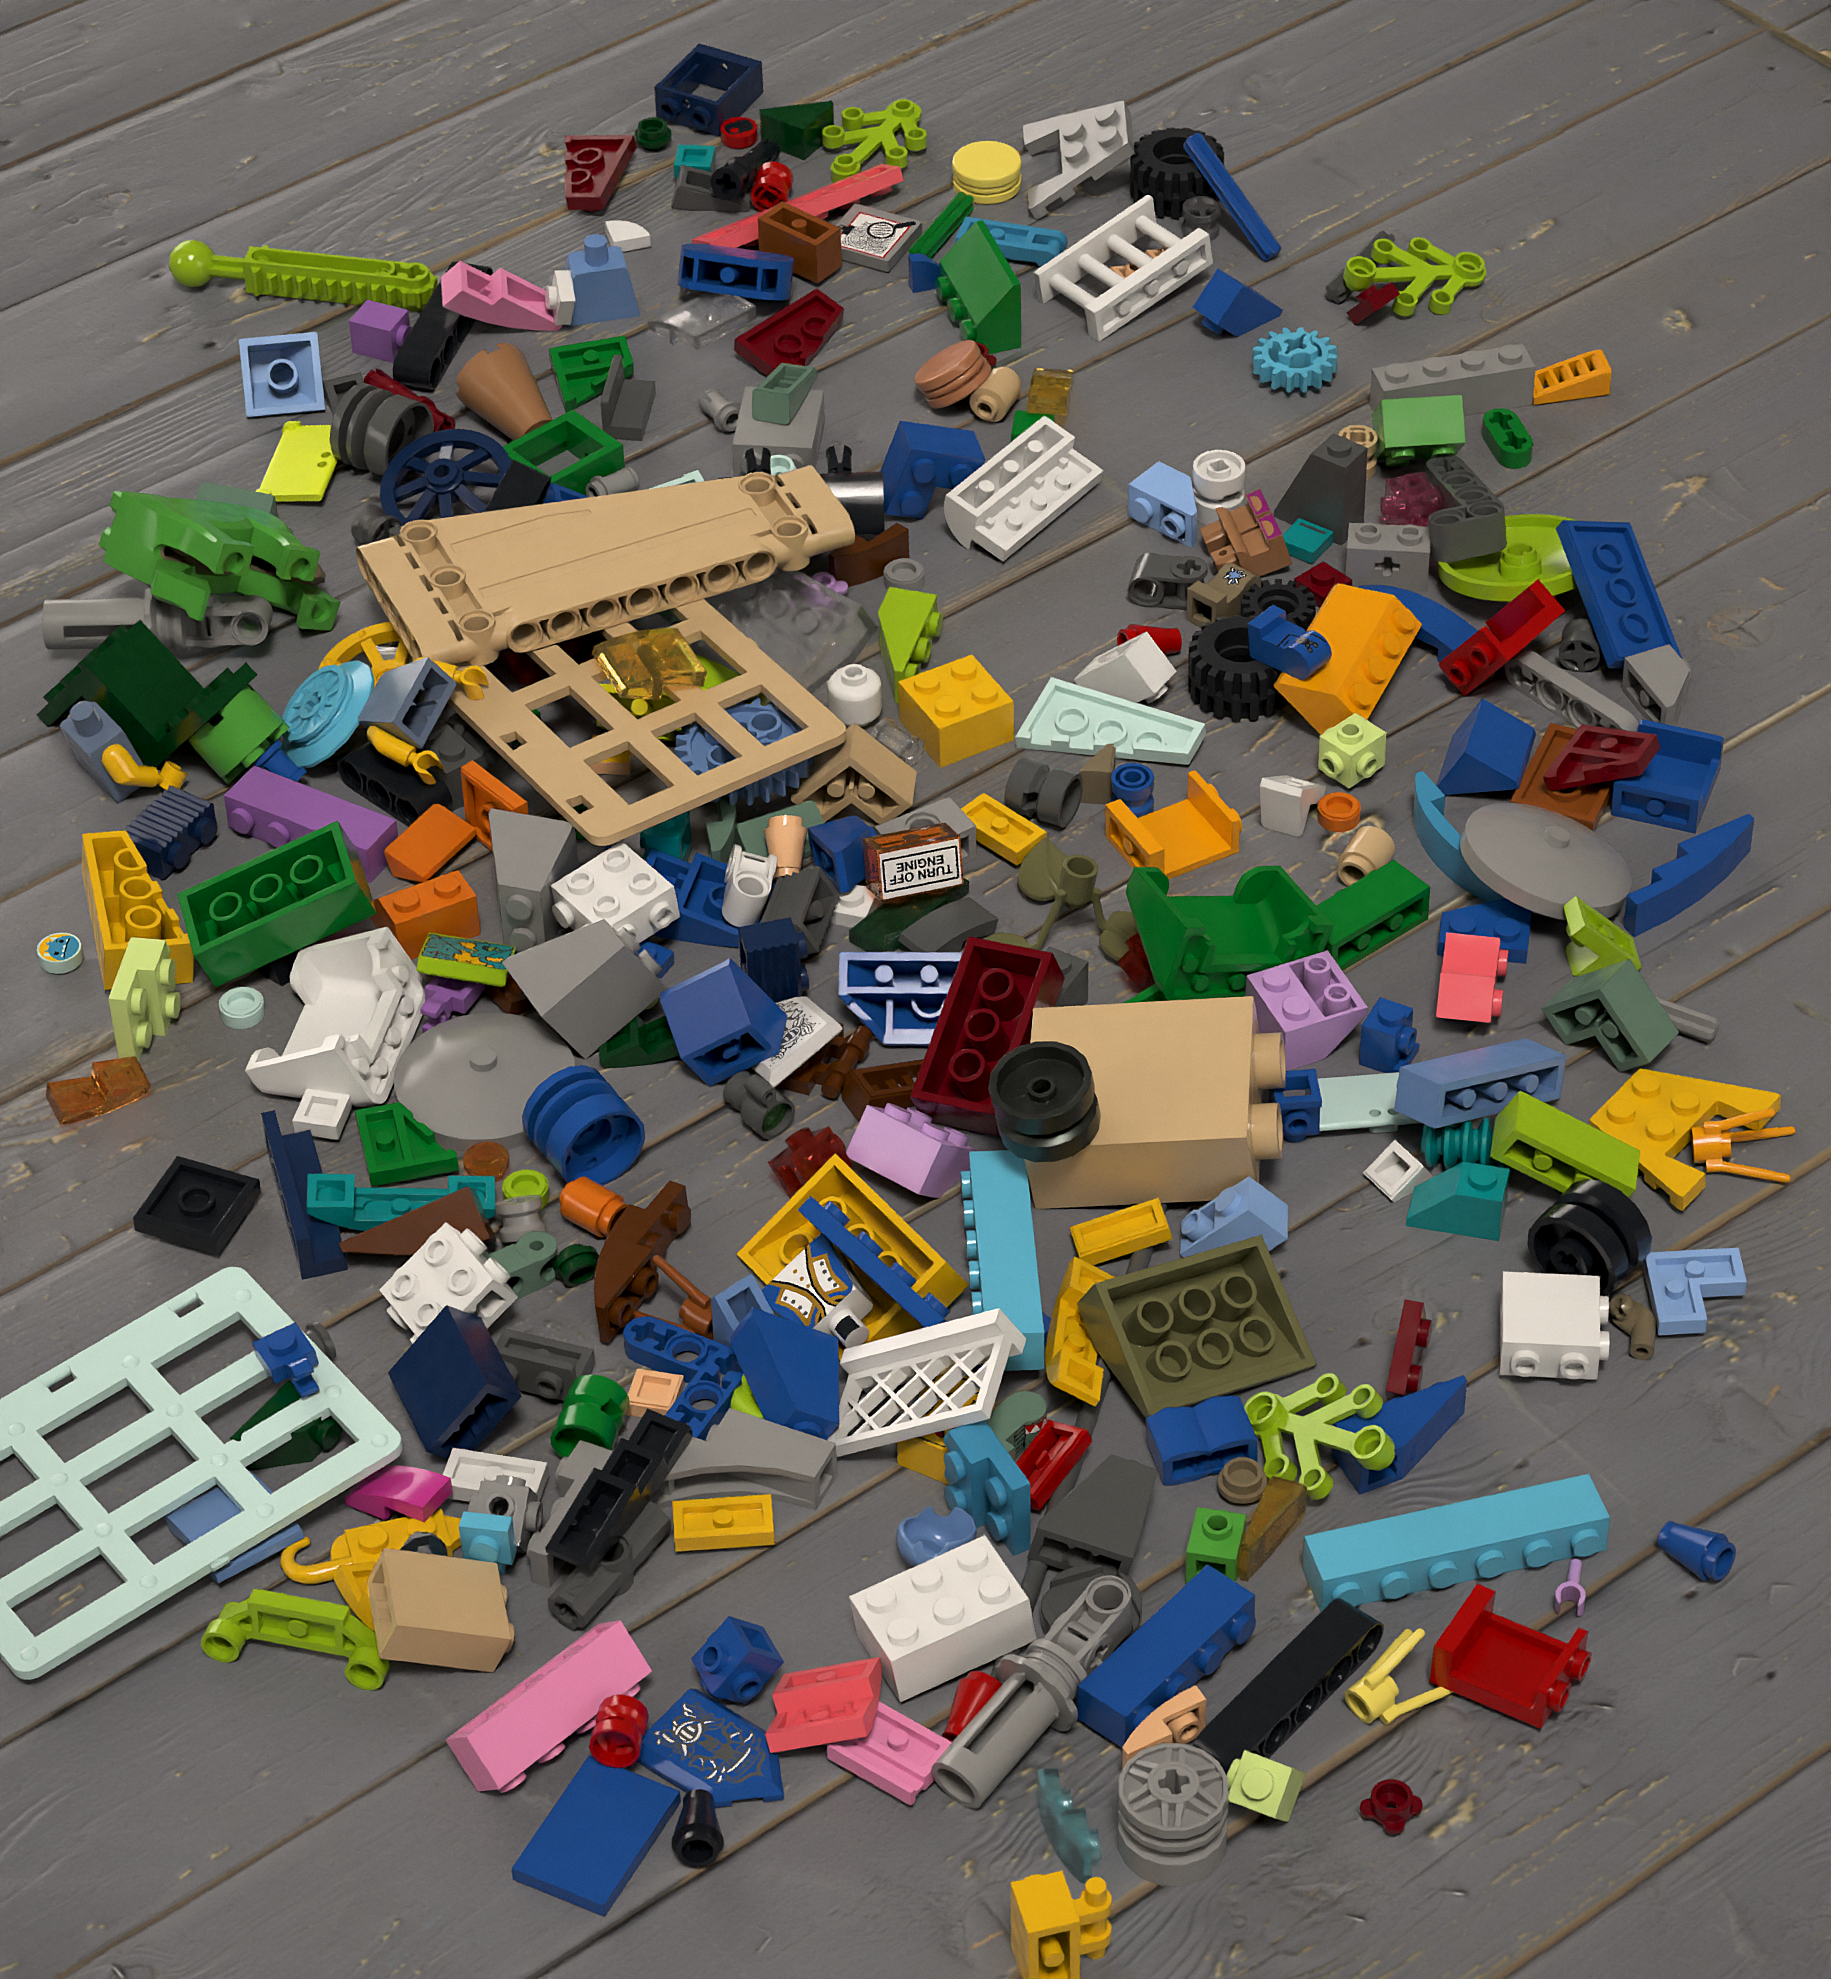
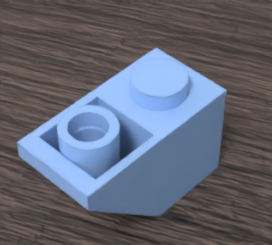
M1158 461L1128 484V516L1192 548L1196 545L1197 510L1191 477Z
M1248 1176L1235 1186L1226 1188L1218 1197L1198 1210L1191 1211L1181 1220L1180 1255L1187 1257L1259 1235L1263 1236L1266 1246L1270 1251L1288 1239V1205Z

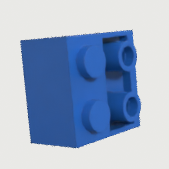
M731 958L661 992L660 1001L680 1058L709 1087L779 1054L788 1015Z

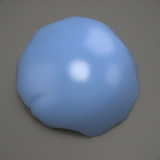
M927 1506L916 1517H907L899 1524L896 1539L901 1556L908 1564L915 1567L975 1540L977 1528L975 1519L959 1507L953 1508L947 1516H940L934 1512L932 1506Z

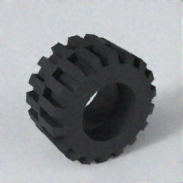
M1172 127L1165 130L1158 129L1152 131L1151 134H1145L1140 137V141L1134 143L1135 154L1130 157L1131 198H1134V203L1149 195L1153 197L1156 216L1171 218L1184 217L1182 214L1183 203L1192 197L1207 196L1219 203L1220 198L1188 155L1183 144L1190 136L1196 133L1202 134L1224 165V152L1221 143H1216L1217 139L1213 136L1205 135V132L1199 130H1191V128Z
M1232 615L1231 618H1225L1224 616L1216 618L1214 623H1205L1201 626L1200 631H1195L1192 635V641L1189 642L1188 691L1191 693L1193 702L1200 704V709L1206 713L1214 712L1215 717L1222 719L1229 717L1232 721H1241V719L1247 718L1251 721L1259 719V716L1262 715L1268 717L1274 714L1275 709H1282L1286 705V699L1274 688V684L1281 671L1250 657L1247 623L1257 616L1242 617L1241 615Z

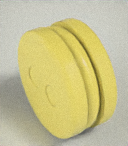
M979 141L965 145L955 153L952 160L953 188L956 194L963 192L966 196L970 194L974 198L972 203L988 205L1005 202L1013 198L1020 191L1022 185L1021 156L1013 147L996 141Z

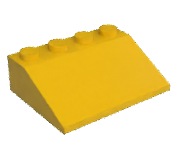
M836 1153L737 1253L766 1285L770 1283L821 1234L798 1211L811 1196L822 1207L830 1200L850 1219L845 1228L855 1237L864 1231L884 1250L878 1258L890 1268L895 1261L917 1280L911 1288L922 1299L930 1292L947 1308L969 1286ZM846 1256L873 1302L872 1310L861 1320L869 1330L868 1338L863 1344L911 1332L923 1327L895 1299L889 1296ZM839 1341L838 1358L841 1360L844 1349L847 1348Z

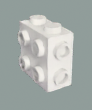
M622 841L551 885L555 903L552 906L553 914L562 927H570L574 931L605 919L617 932L625 927L635 940L640 943L680 917L674 886Z
M445 1222L379 1290L391 1304L386 1310L388 1314L405 1330L410 1328L413 1331L414 1335L410 1338L412 1344L446 1305L481 1317L486 1328H488L518 1298L506 1283L511 1277L510 1274L492 1257L488 1260L484 1257L482 1253L487 1247L467 1228L463 1233H460Z
M1503 1271L1500 1300V1375L1597 1380L1599 1360L1608 1361L1609 1331H1600V1325L1608 1324L1609 1296H1600V1276Z

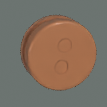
M972 340L961 341L940 351L923 364L915 374L914 382L918 389L927 397L925 399L930 407L936 409L943 408L960 401L980 387L989 377L991 366L986 358H983L976 342Z

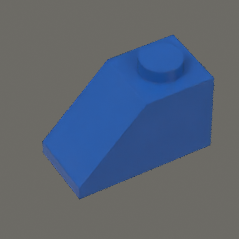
M1220 269L1216 270L1192 307L1205 316L1201 322L1203 325L1219 335L1225 329L1236 337L1279 317L1283 309Z
M857 815L807 828L813 865L822 868L837 891L840 893L848 892L867 876L864 840L877 838L872 826L869 827Z

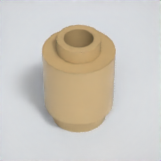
M1008 367L992 369L986 381L972 392L969 402L973 412L982 420L988 422L1000 421L1020 395L1021 381L1018 374Z
M1364 826L1358 829L1338 860V875L1343 883L1350 886L1364 878L1369 872L1389 863L1395 854V844L1392 838L1383 829Z

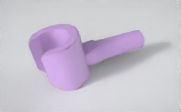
M1572 1559L1570 1561L1567 1582L1560 1584L1556 1589L1554 1602L1556 1613H1560V1604L1566 1600H1571L1578 1604L1577 1616H1582L1584 1613L1586 1594L1583 1587L1579 1584L1582 1570V1561L1579 1559Z

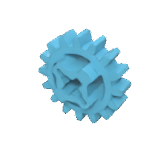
M1286 327L1282 329V334L1270 331L1268 332V339L1259 338L1257 347H1253V373L1260 374L1259 381L1261 383L1271 381V388L1274 390L1282 387L1286 388V392L1291 393L1294 387H1299L1302 392H1307L1308 386L1311 385L1319 389L1322 388V380L1331 382L1332 374L1337 372L1336 345H1330L1329 337L1319 339L1318 331L1316 330L1308 333L1302 327H1299L1296 332H1290Z

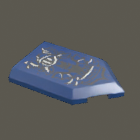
M689 1689L642 1737V1747L636 1762L686 1793L695 1789L708 1791L714 1797V1808L732 1806V1801L753 1798H763V1802L784 1800L778 1752L770 1753L765 1736L767 1731L698 1689Z

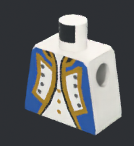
M822 1233L761 1290L776 1316L838 1337V1342L840 1341L846 1348L862 1345L868 1338L869 1330L861 1320L872 1310L873 1302L846 1256Z

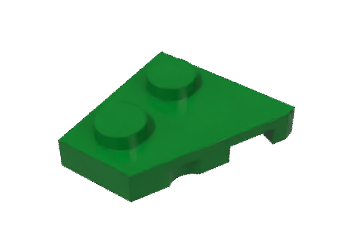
M625 335L549 348V360L565 412L578 408L603 392L614 355H622L624 379L634 374V363Z
M401 1102L355 1110L356 1124L371 1186L459 1171L457 1153L452 1148L447 1151L435 1141L434 1132L424 1123L416 1121L413 1118V1113Z

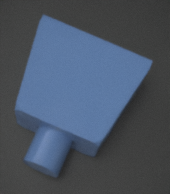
M600 234L587 236L584 239V251L571 252L566 257L565 270H570L575 295L571 324L568 327L640 316L621 247H608L607 238Z

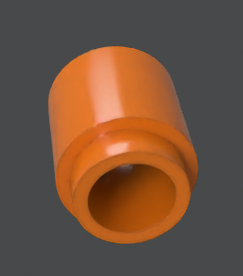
M585 1176L567 1183L559 1197L562 1217L598 1237L608 1236L617 1219L628 1206V1204L624 1203V1198L621 1195Z

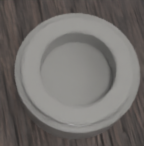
M900 558L891 561L885 566L884 586L887 590L889 587L919 592L924 587V567L919 562L913 559Z

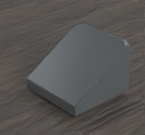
M361 372L323 381L324 399L333 416L343 396L353 386L364 383Z

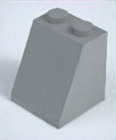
M491 808L488 815L504 945L516 947V952H522L555 939L562 927L552 911V906L555 903L551 885L578 869L575 828L567 821Z
M605 919L509 956L502 962L540 1016L584 1059L588 1058L602 1044L661 995V992L667 990L666 986L657 976L663 969L646 949L639 954L637 951L641 946L628 930L623 927L617 932Z

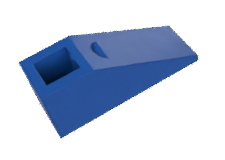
M1464 1375L1445 1382L1435 1383L1429 1388L1404 1397L1393 1398L1382 1404L1380 1411L1370 1418H1362L1355 1413L1333 1424L1334 1427L1357 1433L1366 1426L1377 1425L1394 1442V1460L1387 1468L1379 1471L1366 1469L1352 1454L1332 1448V1456L1359 1495L1403 1479L1464 1414L1467 1379Z

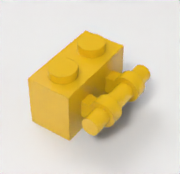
M1063 1871L1045 1875L1033 1874L1023 1880L1010 1882L1011 1949L1022 1979H1080V1955L1086 1954L1091 1959H1100L1105 1955L1106 1947L1112 1939L1111 1924L1106 1919L1112 1911V1896L1107 1890L1105 1880L1099 1877L1088 1879L1085 1884V1890L1082 1891L1080 1898L1072 1899Z

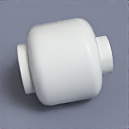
M850 664L837 669L830 675L827 682L828 709L846 727L854 723L860 727L868 725L880 715L882 709L880 677L872 669L859 664Z

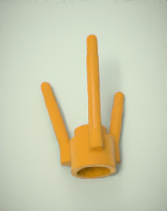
M1772 1108L1721 1121L1704 1122L1703 1127L1691 1128L1694 1164L1706 1163V1172H1727L1788 1183L1791 1180L1788 1174L1725 1162L1722 1158L1731 1157V1143L1789 1136L1793 1135L1796 1130L1793 1126L1765 1128L1759 1132L1756 1130L1730 1132L1732 1128L1774 1117L1776 1112Z

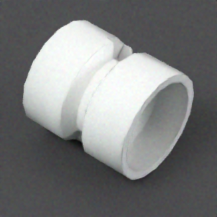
M1212 450L1200 454L1194 460L1193 493L1197 520L1202 524L1208 525L1219 520L1215 508L1224 507L1231 512L1244 506L1245 462L1236 453L1227 450Z

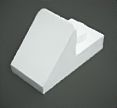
M1287 775L1262 778L1260 784L1262 826L1296 837L1302 836L1310 805L1318 804L1325 794L1326 786Z

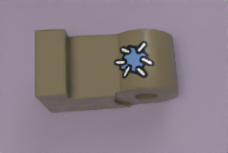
M1234 563L1225 564L1217 575L1206 584L1197 581L1187 588V621L1201 628L1207 622L1214 623L1216 618L1223 616L1231 618L1232 615H1241V599H1243L1244 592H1250V586L1253 584L1261 588V578ZM1212 610V619L1203 615L1207 611Z

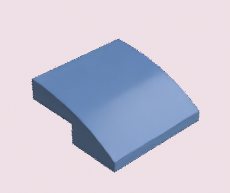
M249 1471L269 1494L273 1493L254 1473ZM217 1487L165 1515V1519L170 1532L184 1544L188 1545L241 1513V1510L220 1487ZM294 1521L208 1575L217 1583H220L303 1539L302 1529Z

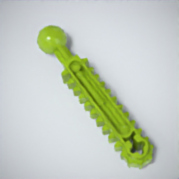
M196 239L184 240L178 244L170 253L168 265L172 277L178 283L189 288L202 287L212 277L245 280L246 293H253L254 296L263 294L363 305L366 300L407 309L412 312H419L424 309L438 285L437 276H434L430 269L422 263L268 248V245H263L262 247L250 246L245 258L215 255L207 244Z

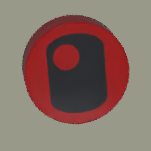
M733 117L721 124V141L730 148H747L752 146L758 139L757 124L750 118Z

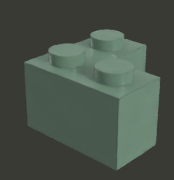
M1630 959L1570 979L1541 1008L1565 1045L1596 1036L1619 1072L1650 1063L1679 1033L1667 1012L1660 1005Z

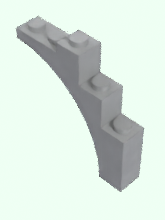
M729 1408L720 1424H714L710 1428L705 1441L692 1436L668 1476L650 1501L664 1509L672 1507V1501L771 1494V1498L774 1501H782L817 1510L837 1477L836 1443ZM580 1440L570 1456H565L561 1459L555 1473V1483L559 1485L560 1497L556 1499L552 1506L550 1519L541 1532L536 1531L532 1535L527 1547L526 1556L530 1560L533 1583L551 1588L570 1565V1562L546 1553L545 1547L593 1468L601 1470L611 1455V1450Z

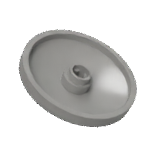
M1519 803L1486 805L1470 815L1460 837L1462 856L1481 881L1511 902L1545 916L1567 920L1563 905L1577 896L1604 917L1609 918L1621 910L1626 901L1627 894L1631 890L1632 877L1629 867L1610 843L1583 824L1548 809Z
M507 1013L464 1015L430 1028L406 1048L397 1063L394 1074L396 1103L401 1102L413 1113V1118L416 1121L424 1123L435 1134V1141L441 1147L471 1153L508 1150L532 1141L523 1130L522 1114L527 1100L537 1086L552 1074L567 1067L575 1066V1061L566 1042L552 1029L533 1019Z

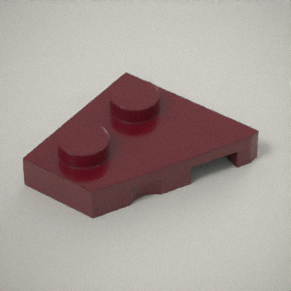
M1581 724L1544 774L1543 778L1546 788L1553 791L1639 776L1660 749L1657 735Z
M1404 1300L1385 1390L1387 1402L1393 1398L1404 1397L1420 1390L1423 1366H1420L1419 1362L1423 1348L1427 1349L1429 1346L1433 1320L1426 1319L1423 1302Z

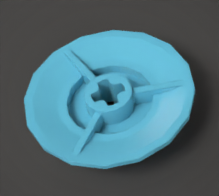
M359 660L345 662L339 666H324L312 673L295 691L282 716V719L290 727L282 734L284 737L282 750L298 767L310 768L331 757L353 734L360 724L358 716L374 689L375 679L371 667Z

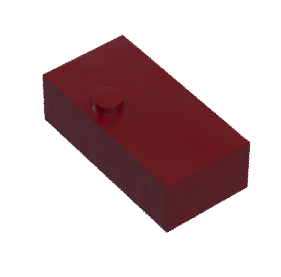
M968 936L910 1096L918 1111L933 1118L931 1123L1001 1137L989 1093L990 1075L1002 1057L1015 1048L1030 1043L1033 1008L1055 1007L1065 977L1053 953Z

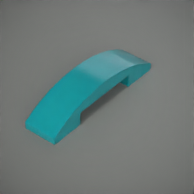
M308 1174L307 1214L349 1229L367 1231L467 1186L476 1190L487 1218L495 1216V1176L448 1175V1189L354 1187L355 1174Z

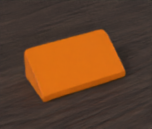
M433 804L385 848L384 855L392 876L418 882L429 880L477 835L476 828L444 806Z

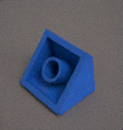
M1482 698L1453 734L1436 786L1444 795L1519 789L1536 737L1535 729Z

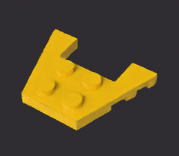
M1639 1068L1589 1119V1125L1640 1150L1638 1169L1644 1173V1181L1654 1189L1661 1187L1670 1195V1203L1683 1211L1706 1187V1173L1674 1159L1692 1140L1691 1128L1703 1127L1704 1122L1710 1121L1717 1114L1725 1118H1732L1769 1108L1774 1109L1777 1113L1781 1109V1095L1770 1091ZM1771 1118L1744 1126L1759 1132Z

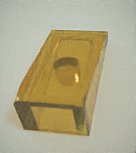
M1272 1476L1271 1479L1269 1478L1240 1546V1580L1248 1582L1301 1523L1306 1514L1307 1487L1304 1484Z

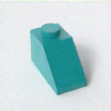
M1461 1162L1415 1186L1406 1219V1226L1499 1241L1507 1208L1510 1169Z

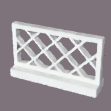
M997 1308L844 1349L840 1365L847 1371L849 1376L839 1404V1425L828 1438V1441L836 1443V1456L839 1457L990 1419L1008 1357L1022 1354L1026 1342L1025 1336L1002 1310ZM984 1364L975 1373L971 1371L976 1365ZM944 1374L935 1384L932 1382L937 1375ZM967 1375L969 1379L948 1398L945 1394ZM906 1384L896 1394L893 1392L899 1385ZM928 1385L930 1389L908 1407L906 1404ZM863 1389L867 1395L859 1401ZM980 1389L976 1404L960 1408ZM889 1395L891 1399L869 1417L868 1414ZM940 1399H942V1400L944 1401V1402H943L933 1413H931L929 1416L922 1417V1416H923L929 1409H931ZM901 1409L905 1411L890 1426L883 1427ZM864 1418L866 1422L851 1436H847L848 1432Z

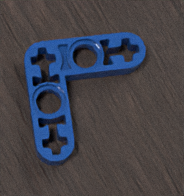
M644 1316L631 1320L623 1330L625 1354L635 1363L658 1372L684 1375V1382L688 1383V1385L665 1416L684 1424L688 1423L693 1437L705 1441L710 1428L714 1424L719 1425L729 1410L734 1390L741 1386V1377L744 1373L733 1349L654 1317ZM683 1351H693L699 1354L698 1358L690 1362H681L674 1358ZM720 1374L725 1375L722 1379V1387L720 1386ZM700 1399H710L717 1403L712 1409L703 1411L691 1406Z

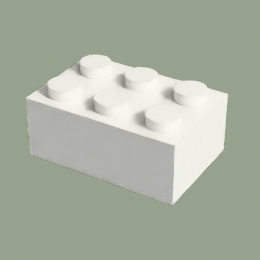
M985 1535L849 1596L857 1636L871 1658L880 1657L882 1675L900 1702L1037 1639L1029 1598Z

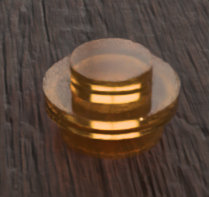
M495 1142L474 1144L463 1155V1166L470 1176H495V1182L503 1178L510 1162L507 1149Z

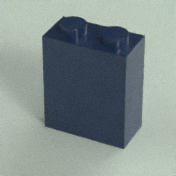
M448 1305L441 1310L388 1372L426 1451L449 1459L453 1448L474 1451L522 1397L482 1318Z

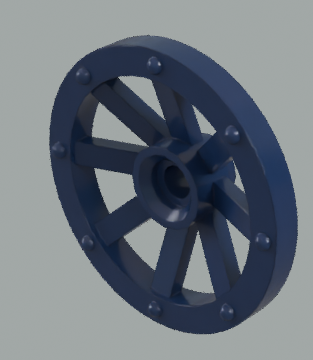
M448 429L427 434L403 448L390 462L380 485L382 509L386 512V515H393L401 521L402 526L410 521L423 520L434 502L439 504L440 518L453 517V504L458 501L463 502L472 512L482 513L486 505L468 489V485L497 488L512 462L505 449L497 441L480 432L466 429ZM454 449L473 450L468 455L455 462L453 461ZM440 451L438 460H435L432 463L422 460L423 458ZM491 459L498 467L500 474L468 470ZM409 470L424 475L400 486L401 481ZM424 492L408 517L405 518L399 511L397 502Z

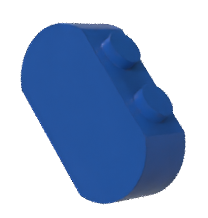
M711 244L681 245L678 286L686 289L762 300H786L791 296L794 258L782 254Z

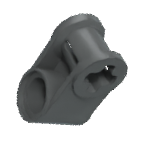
M1145 553L1136 560L1127 588L1128 596L1134 603L1140 606L1176 608L1187 611V588L1197 581L1204 583V578L1208 574L1207 563L1200 557L1195 556L1181 557ZM1190 568H1193L1194 571L1190 575Z

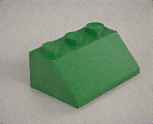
M976 221L940 260V277L935 279L938 298L945 300L952 322L957 321L963 341L972 340L984 344L989 350V355L1021 348V283L984 221Z

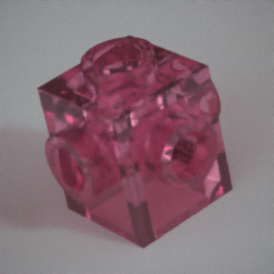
M1424 472L1410 473L1386 479L1385 496L1380 498V509L1387 525L1429 527L1428 517L1442 508V498L1438 487L1432 486Z

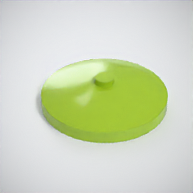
M1547 514L1505 516L1507 546L1503 550L1456 562L1437 561L1439 577L1448 588L1455 592L1490 601H1512L1537 579L1541 581L1553 596L1570 591L1578 586L1556 528L1563 520H1578Z

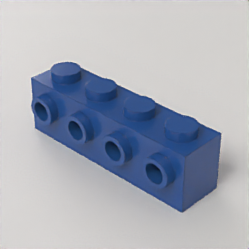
M1207 1564L1077 1686L1078 1719L1122 1748L1132 1732L1148 1715L1166 1701L1191 1688L1204 1674H1212L1219 1667L1226 1653L1236 1644L1241 1645L1249 1639L1256 1626V1619L1254 1618L1255 1594Z

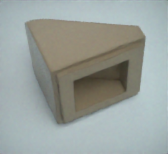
M1106 744L1080 769L1079 775H1081L1083 780L1081 803L1108 804L1111 802L1113 795L1111 775L1116 765V747H1114V744Z

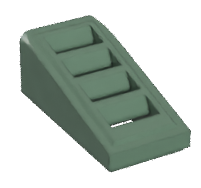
M781 363L752 391V417L758 421L787 425L796 415L818 377V369Z

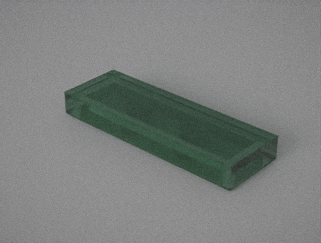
M961 877L962 884L888 899L849 930V942L866 952L896 951L903 945L898 940L900 934L928 913L962 899L969 893V881Z

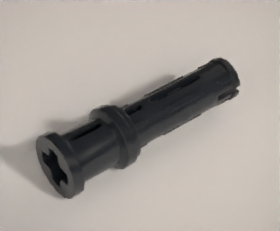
M764 139L742 157H734L728 160L723 167L718 168L711 176L710 183L713 192L723 200H732L738 197L742 190L748 189L754 183L760 166L767 162H774L779 157L780 148L774 140L768 143V139Z

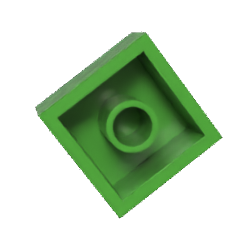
M1462 395L1384 399L1380 401L1372 413L1373 430L1378 435V447L1375 456L1377 461H1386L1387 467L1409 465L1410 459H1426L1427 462L1436 456H1455L1466 443Z

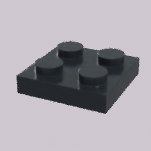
M176 1156L134 1215L135 1231L218 1255L260 1195V1181L257 1178Z

